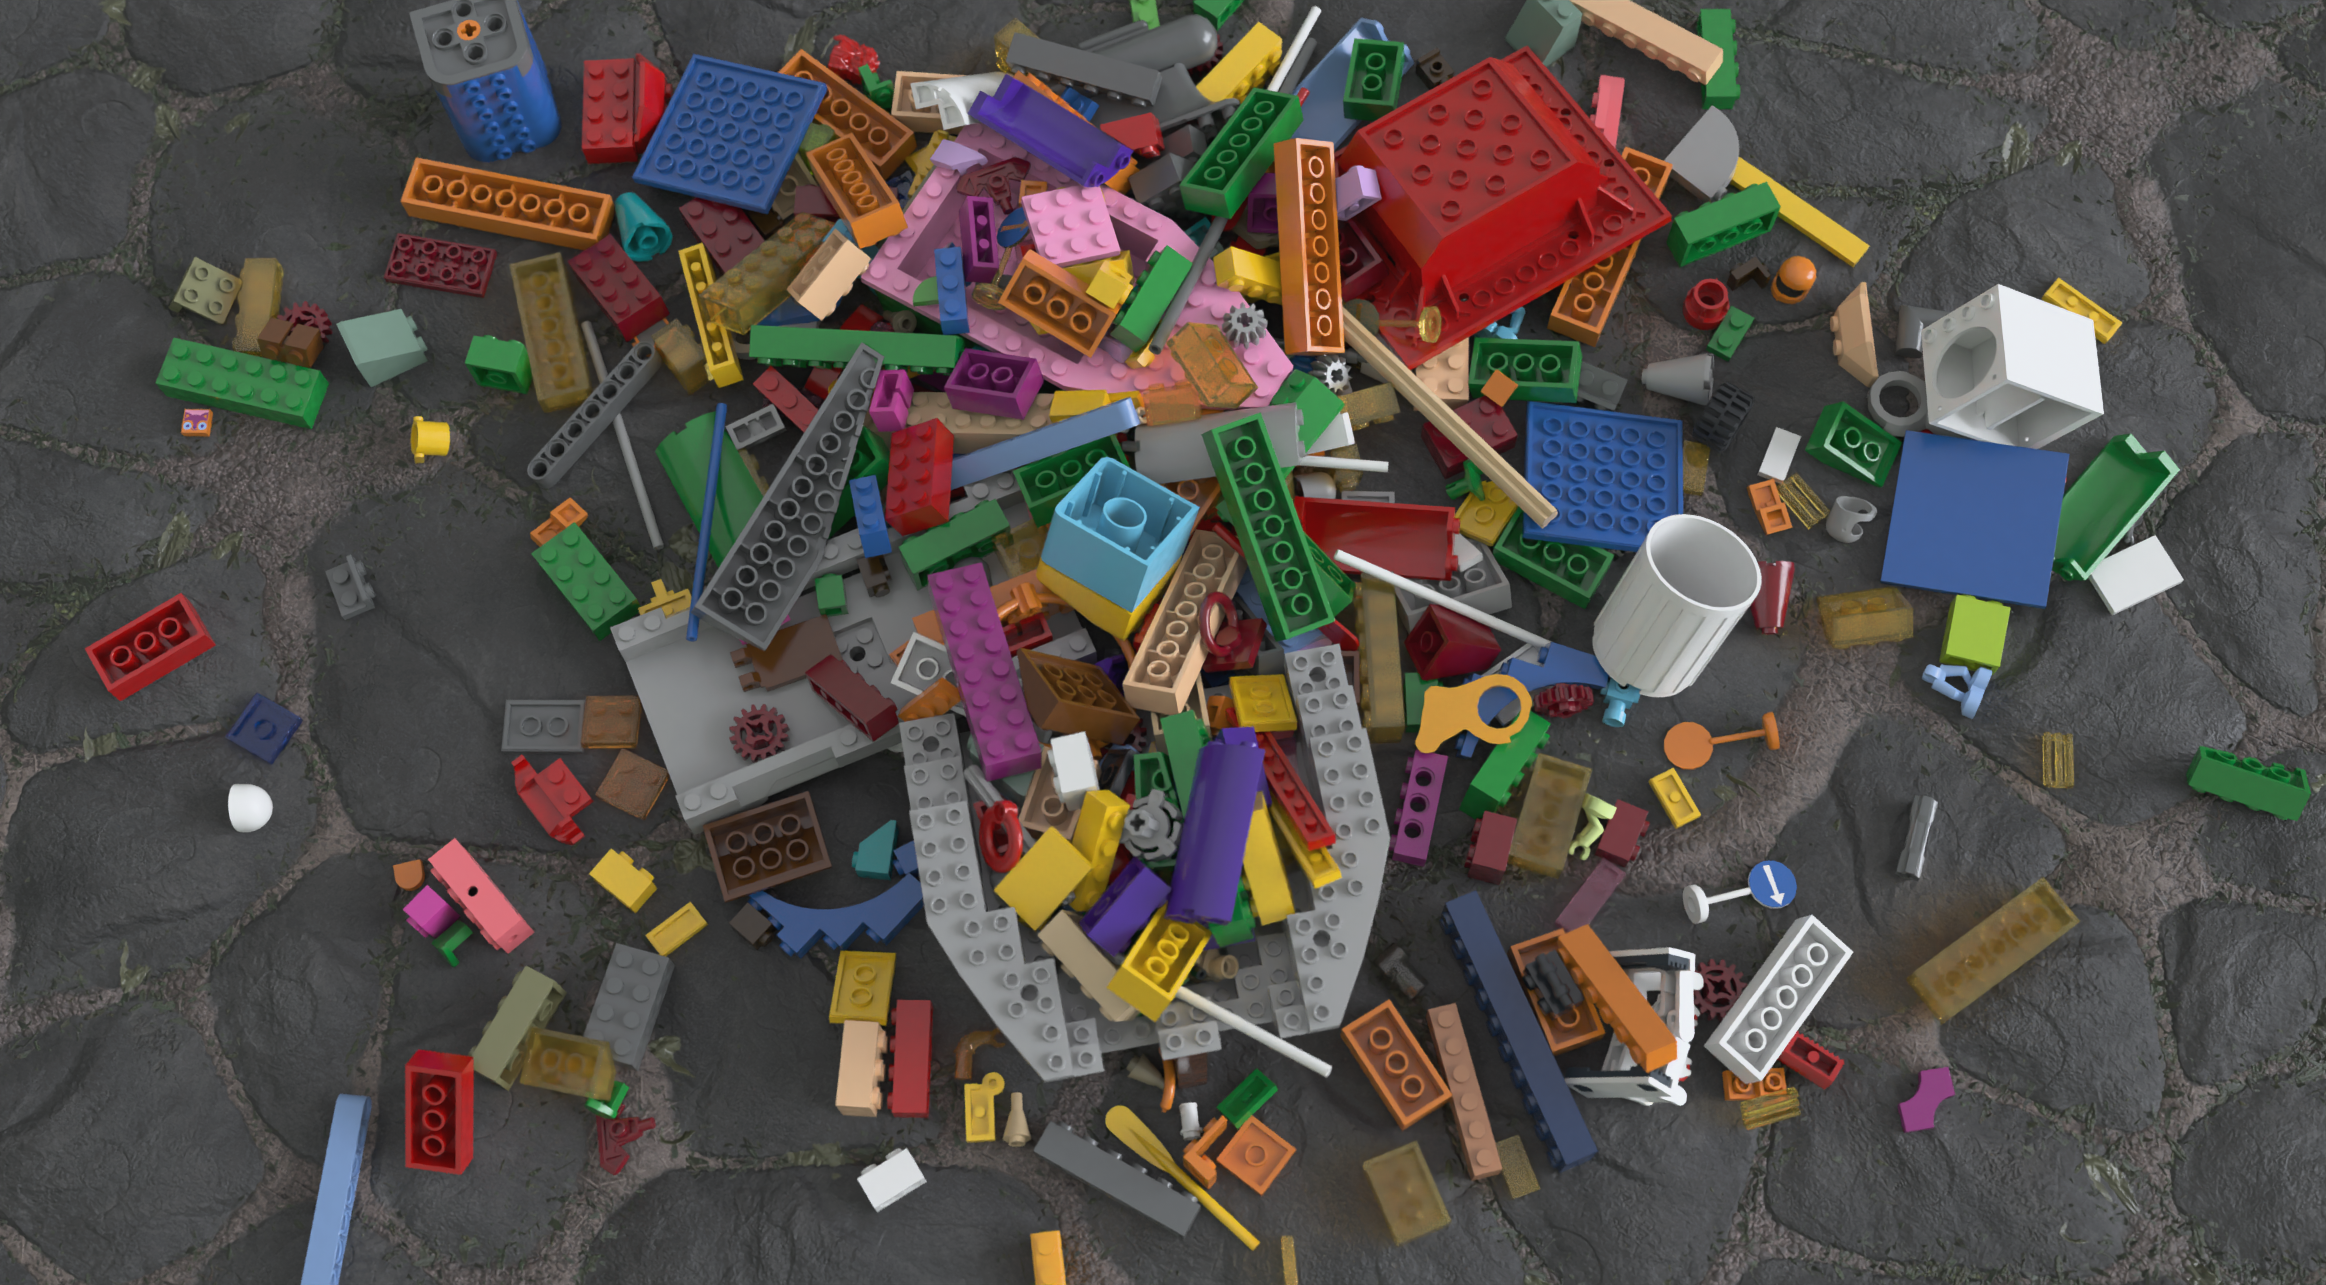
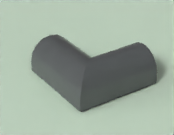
M1901 305L1898 314L1895 355L1921 358L1923 351L1921 330L1951 312Z

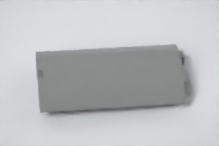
M1294 402L1137 425L1135 430V443L1137 444V452H1135L1136 472L1158 484L1215 477L1216 474L1201 434L1260 412L1280 468L1298 466L1302 461L1301 457L1306 456L1304 441H1299L1298 437L1300 426L1304 425L1302 409L1297 410V404Z

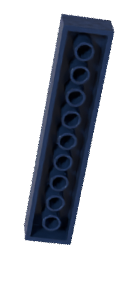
M1475 890L1446 902L1441 913L1442 919L1439 920L1441 929L1445 935H1450L1453 942L1451 945L1452 953L1457 961L1461 959L1465 968L1462 970L1464 979L1468 986L1473 985L1477 994L1474 996L1476 1005L1480 1011H1485L1488 1021H1486L1487 1029L1492 1037H1497L1500 1047H1498L1499 1055L1504 1063H1509L1512 1070L1510 1073L1511 1081L1516 1089H1521L1524 1099H1522L1523 1107L1528 1115H1533L1537 1124L1534 1125L1535 1133L1540 1142L1545 1141L1549 1150L1546 1152V1156L1551 1167H1557L1558 1172L1561 1173L1591 1160L1598 1150L1477 891Z

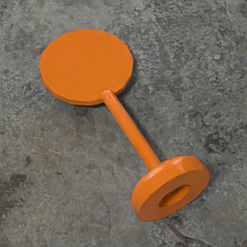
M1768 712L1762 716L1763 729L1715 738H1711L1710 733L1703 726L1694 722H1683L1675 725L1668 731L1664 739V752L1667 759L1674 766L1681 769L1694 770L1702 767L1710 759L1714 744L1764 736L1766 745L1770 750L1780 749L1776 720L1773 712Z

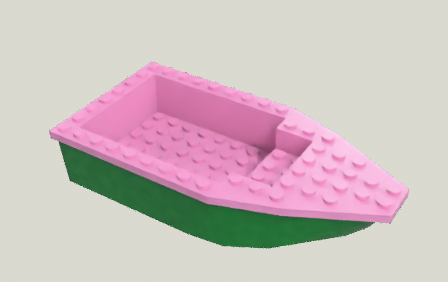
M983 123L965 125L954 141L983 154L988 160L982 166L980 163L969 167L968 173L1013 157H1018L1031 163L1025 180L1047 182V192L1060 187L1067 188L1080 185ZM938 166L904 214L908 228L895 236L887 238L869 264L866 272L861 276V281L874 288L884 311L897 312L908 310L916 317V329L926 334L943 335L939 304L913 306V295L916 288L924 280L936 276L934 249H942L947 244L953 242L956 247H961L962 251L959 210L967 196L959 194L956 188L963 175L957 169L950 170ZM1009 180L1012 197L1010 203L1013 210L1019 208L1021 182ZM1103 184L1100 185L1120 251L1130 250L1135 282L1144 270L1148 271L1150 265L1147 262L1156 250L1160 252L1166 245L1190 262L1193 261L1199 247L1173 220ZM985 189L978 196L991 198ZM993 202L997 239L998 229L1008 215H1004L1001 206H997ZM1024 220L1023 224L1003 226L1001 231L1019 227L1023 230L1028 226V223ZM1030 229L1017 242L1032 239ZM997 242L999 260L997 272L1013 276L1018 268L1015 246L1013 244L1004 247L1000 246ZM1210 258L1194 286L1162 352L1158 355L1154 354V360L1147 367L1132 369L1125 361L1120 363L1099 347H1097L1090 358L1050 333L1038 335L1028 320L998 303L1002 295L993 296L975 293V282H972L966 288L970 333L952 334L969 340L968 349H973L974 346L979 345L995 353L1036 358L1044 378L1038 394H1054L1055 391L1105 389L1109 394L1139 390L1147 406L1233 411L1265 407L1270 404L1273 396L1293 371L1292 363L1267 329H1265L1266 336L1259 338V344L1256 346L1250 342L1247 350L1242 343L1235 348L1234 340L1227 342L1225 339L1226 333L1222 331L1224 314L1230 313L1232 305L1237 309H1240L1242 302L1245 304V308L1250 306L1239 291L1232 292L1229 289L1217 286L1214 262ZM1170 304L1168 305V307H1167V309L1165 310L1164 314L1162 315L1161 319L1164 318V316H1165V314H1166V312H1167V310H1168Z

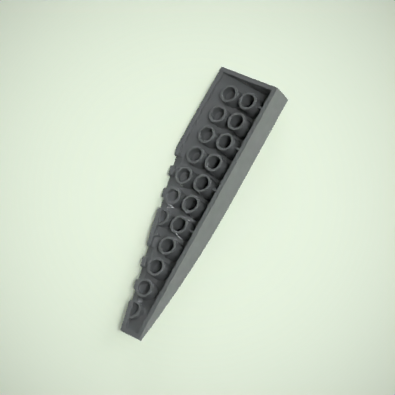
M861 342L691 611L692 614L711 626L763 651L767 649L822 560L833 519L837 512L842 490L844 489L856 445L862 431L863 422L870 405L871 396L883 363V355Z

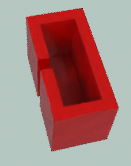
M1043 612L1019 620L1023 635L1018 636L1015 623L1002 627L1012 658L1017 656L1019 648L1032 650L1053 641L1052 633Z

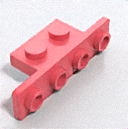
M1601 75L1598 92L1593 93L1591 108H1595V114H1590V119L1616 149L1625 79Z

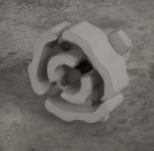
M1152 789L1149 797L1137 799L1133 802V807L1137 810H1128L1119 843H1125L1126 848L1134 856L1157 862L1171 857L1177 851L1183 829V824L1174 822L1173 834L1168 838L1171 823L1163 808L1169 810L1172 818L1179 821L1183 818V813L1174 804L1165 801L1164 792ZM1139 847L1143 849L1158 847L1159 849L1154 853H1145Z

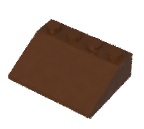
M1024 648L1018 649L1017 657L1027 710L1035 719L1034 723L1037 727L1044 731H1058L1064 735L1085 732L1087 739H1097L1107 744L1111 742L1122 745L1140 718L1101 666Z
M809 791L703 825L725 903L832 868L820 821Z

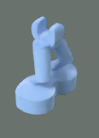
M1929 664L1922 675V679L1932 683V689L1951 699L1960 701L1962 715L1973 719L1993 671L1980 667L1971 677L1966 666L1941 664L1940 668ZM1949 676H1962L1969 691L1963 693L1948 684L1945 678Z

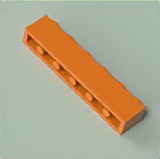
M1586 924L1559 936L1558 950L1556 952L1564 965L1570 970L1574 982L1577 985L1580 984L1585 990L1588 1001L1591 1004L1595 1003L1598 1007L1603 1021L1606 1024L1610 1023L1613 1027L1618 1041L1621 1044L1625 1043L1628 1047L1633 1061L1636 1064L1640 1063L1646 1073L1677 1060V1039L1590 926Z

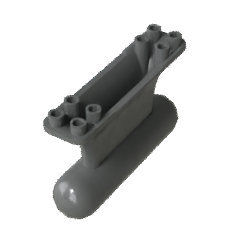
M1198 14L1187 15L1150 30L1146 21L1139 20L1083 41L1077 46V49L1157 70L1163 77L1154 107L1146 105L1145 108L1137 107L1131 104L1130 100L1123 98L1122 101L1112 100L1105 93L1098 92L1097 95H1093L1083 91V87L1074 85L1073 89L1100 105L1090 120V123L1099 130H1101V124L1151 112L1159 119L1163 139L1190 125L1204 132L1206 144L1210 145L1241 105L1240 101L1236 98H1228L1219 102L1207 99L1196 88L1187 72L1188 69L1204 64L1213 58L1217 49V32L1207 18ZM1050 79V82L1040 80L1059 97L1066 88L1060 85L1057 80Z

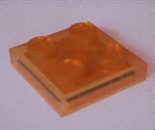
M586 696L581 736L582 748H637L642 706L639 696Z
M622 748L595 795L597 798L645 820L670 775L667 769Z

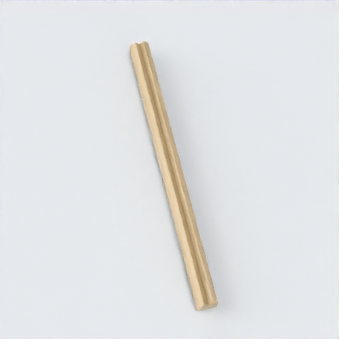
M1342 306L1344 340L1541 528L1546 527L1558 514L1557 509Z

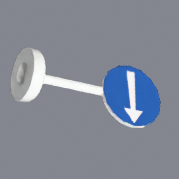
M1763 861L1751 870L1748 878V888L1706 898L1705 893L1699 886L1690 885L1686 886L1683 890V904L1689 919L1695 924L1706 921L1709 914L1708 904L1752 894L1754 899L1763 906L1771 909L1782 908L1788 905L1795 897L1797 890L1796 879L1791 870L1782 863Z

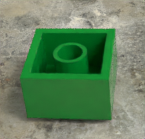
M484 335L483 337L473 336L465 361V365L477 385L522 394L528 393L536 367L521 342L516 340L501 341L490 335Z

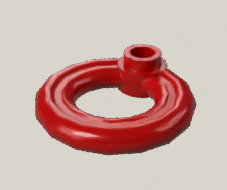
M1010 800L995 801L993 806L989 807L983 814L979 826L981 854L986 864L995 872L1007 873L1017 865L1023 849V834L1017 818L1018 808ZM996 823L1004 824L1008 834V848L1003 856L999 855L994 847L993 830Z

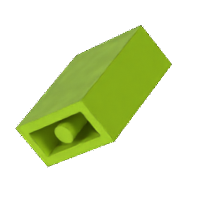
M1956 595L1950 603L1939 662L1953 666H1966L1968 670L1972 671L1983 667L1993 671V675L2000 667L2010 607L2003 606L1998 601L1986 602L1978 600L1972 595Z

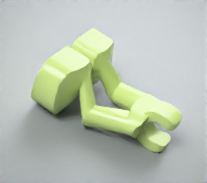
M1588 793L1585 794L1581 806L1586 813L1589 823L1577 835L1576 839L1570 842L1567 848V852L1573 855L1575 848L1582 846L1581 860L1588 858L1590 854L1589 846L1604 831L1597 817L1612 819L1617 809Z

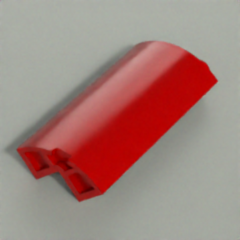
M1295 496L1294 507L1303 531L1344 573L1369 575L1334 560V554L1337 549L1403 578L1451 581L1452 571H1457L1458 555H1454L1455 534L1460 532V518H1455V507Z

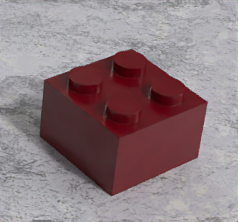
M1484 811L1482 819L1476 818L1470 840L1475 842V845L1470 844L1464 865L1465 868H1469L1467 877L1500 885L1507 866L1517 822L1516 818Z

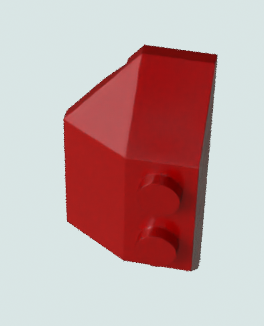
M640 53L635 54L633 142L638 154H643L669 104V99L673 96L672 84H668L665 74Z

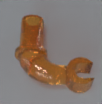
M995 1028L991 1032L973 1031L965 1035L958 1042L956 1049L953 1050V1053L956 1054L955 1079L971 1080L973 1054H976V1047L990 1044L993 1048L1000 1049L1006 1046V1043H997L994 1040L997 1034H1003L999 1028Z

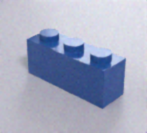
M961 247L934 249L940 322L943 335L970 333Z
M876 475L849 480L865 558L892 553Z

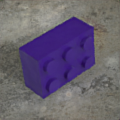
M1134 856L1080 920L1079 924L1092 940L1115 957L1118 952L1123 953L1129 947L1132 935L1137 930H1142L1151 919L1149 915L1156 907L1160 908L1166 903L1170 896L1171 888L1159 875Z

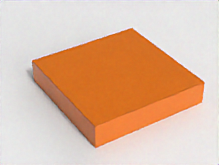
M1251 1116L1216 1159V1162L1262 1196L1296 1152V1149L1254 1116Z

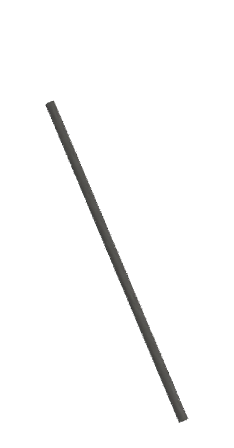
M1309 37L1305 40L1279 92L1292 95L1317 46V41L1314 38ZM1215 216L1192 261L1191 268L1178 288L1149 345L1151 353L1158 355L1162 352L1228 218Z

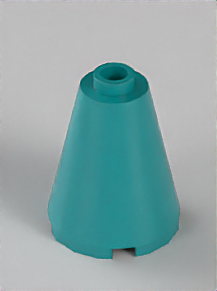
M628 192L616 199L615 210L622 247L626 254L632 260L638 262L652 260V255L658 252L660 255L663 254L671 245L673 238L669 226L637 194Z

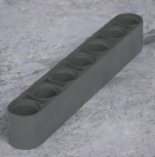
M642 341L636 344L531 460L527 467V472L539 487L543 489L553 487L659 370L662 365V357L650 342ZM651 354L648 359L643 360L646 355ZM634 373L630 379H626L629 374ZM617 392L613 398L609 399L612 393ZM595 412H599L596 417L591 418ZM582 431L578 437L574 438L577 432ZM564 450V453L557 457V454ZM547 470L543 476L539 477L542 471Z

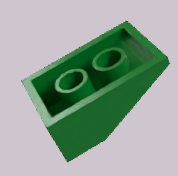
M1843 401L1824 406L1805 451L1825 465L1880 488L1886 480L1902 442Z

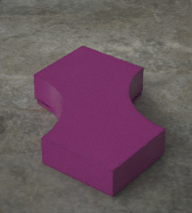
M1949 1067L1924 1070L1918 1073V1088L1910 1100L1897 1105L1904 1133L1934 1128V1113L1941 1101L1955 1095Z

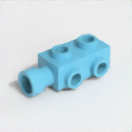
M1609 676L1606 687L1600 690V694L1605 695L1603 702L1609 704L1608 709H1605L1602 721L1612 727H1623L1626 718L1624 710L1625 708L1630 709L1633 703H1638L1641 689L1628 683L1626 684L1627 689H1621L1619 686L1622 685Z

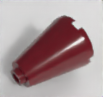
M1758 561L1761 573V586L1759 593L1750 605L1755 628L1761 630L1763 635L1778 634V629H1783L1795 572L1794 563L1789 561H1776V563Z

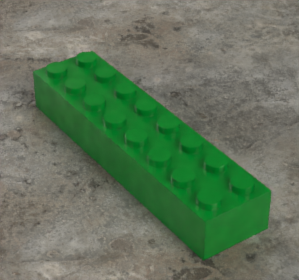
M751 325L749 357L758 359L759 364H766V366L781 367L783 362V365L795 368H806L808 364V366L816 367L817 369H832V365H834V368L844 370L862 342L884 356L880 370L882 368H885V370L905 369L906 373H908V369H910V372H917V374L933 375V370H936V373L950 376L964 349L969 347V340L954 335Z
M1261 412L1201 434L1275 641L1287 640L1334 622L1335 618Z
M1194 710L1160 719L1184 819L1198 751L1201 747L1207 746V743L1211 741L1203 718L1197 719ZM1241 874L1231 922L1227 926L1208 922L1209 928L1220 947L1254 938L1252 928L1256 927V922L1247 902L1250 900L1249 893L1245 889Z

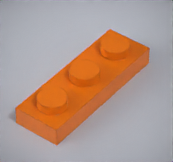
M941 677L903 706L897 717L906 722L943 715L961 701L958 688Z

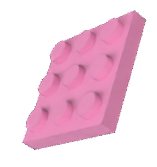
M1076 185L1021 198V204L1037 254L1062 268L1120 255V247L1100 186L1084 187Z

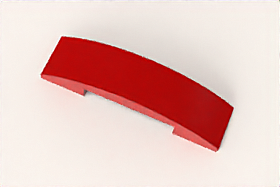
M862 304L851 314L839 330L876 331L884 318ZM832 365V369H817L814 367L804 388L825 401L829 395V386L835 379L841 376L844 370L834 368V365Z

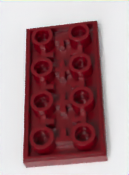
M397 233L384 279L389 283L484 298L497 252L491 248Z

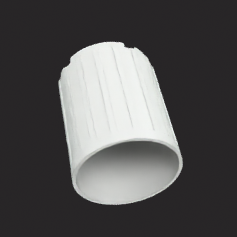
M1683 514L1672 515L1658 521L1647 534L1641 547L1594 622V635L1592 637L1594 653L1608 675L1620 685L1625 687L1628 683L1641 689L1639 694L1650 697L1672 696L1691 686L1759 593L1761 573L1751 550L1729 529L1707 518Z

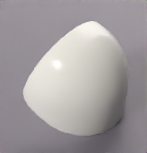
M234 784L231 787L228 809L233 827L238 832H251L260 829L268 822L272 815L273 804L265 790L251 784Z

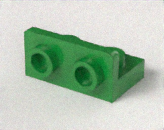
M868 64L858 67L864 96L890 114L894 97V86L891 79L880 83L877 73H872Z

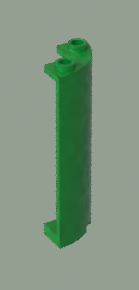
M716 411L704 414L685 423L686 429L678 434L675 431L670 433L655 450L699 533ZM725 428L709 543V552L718 568L763 499L759 488Z
M2131 433L2116 435L2107 443L2063 494L2052 571L2060 574L2068 581L2073 579L2085 581L2179 472L2180 469L2165 451L2147 453Z

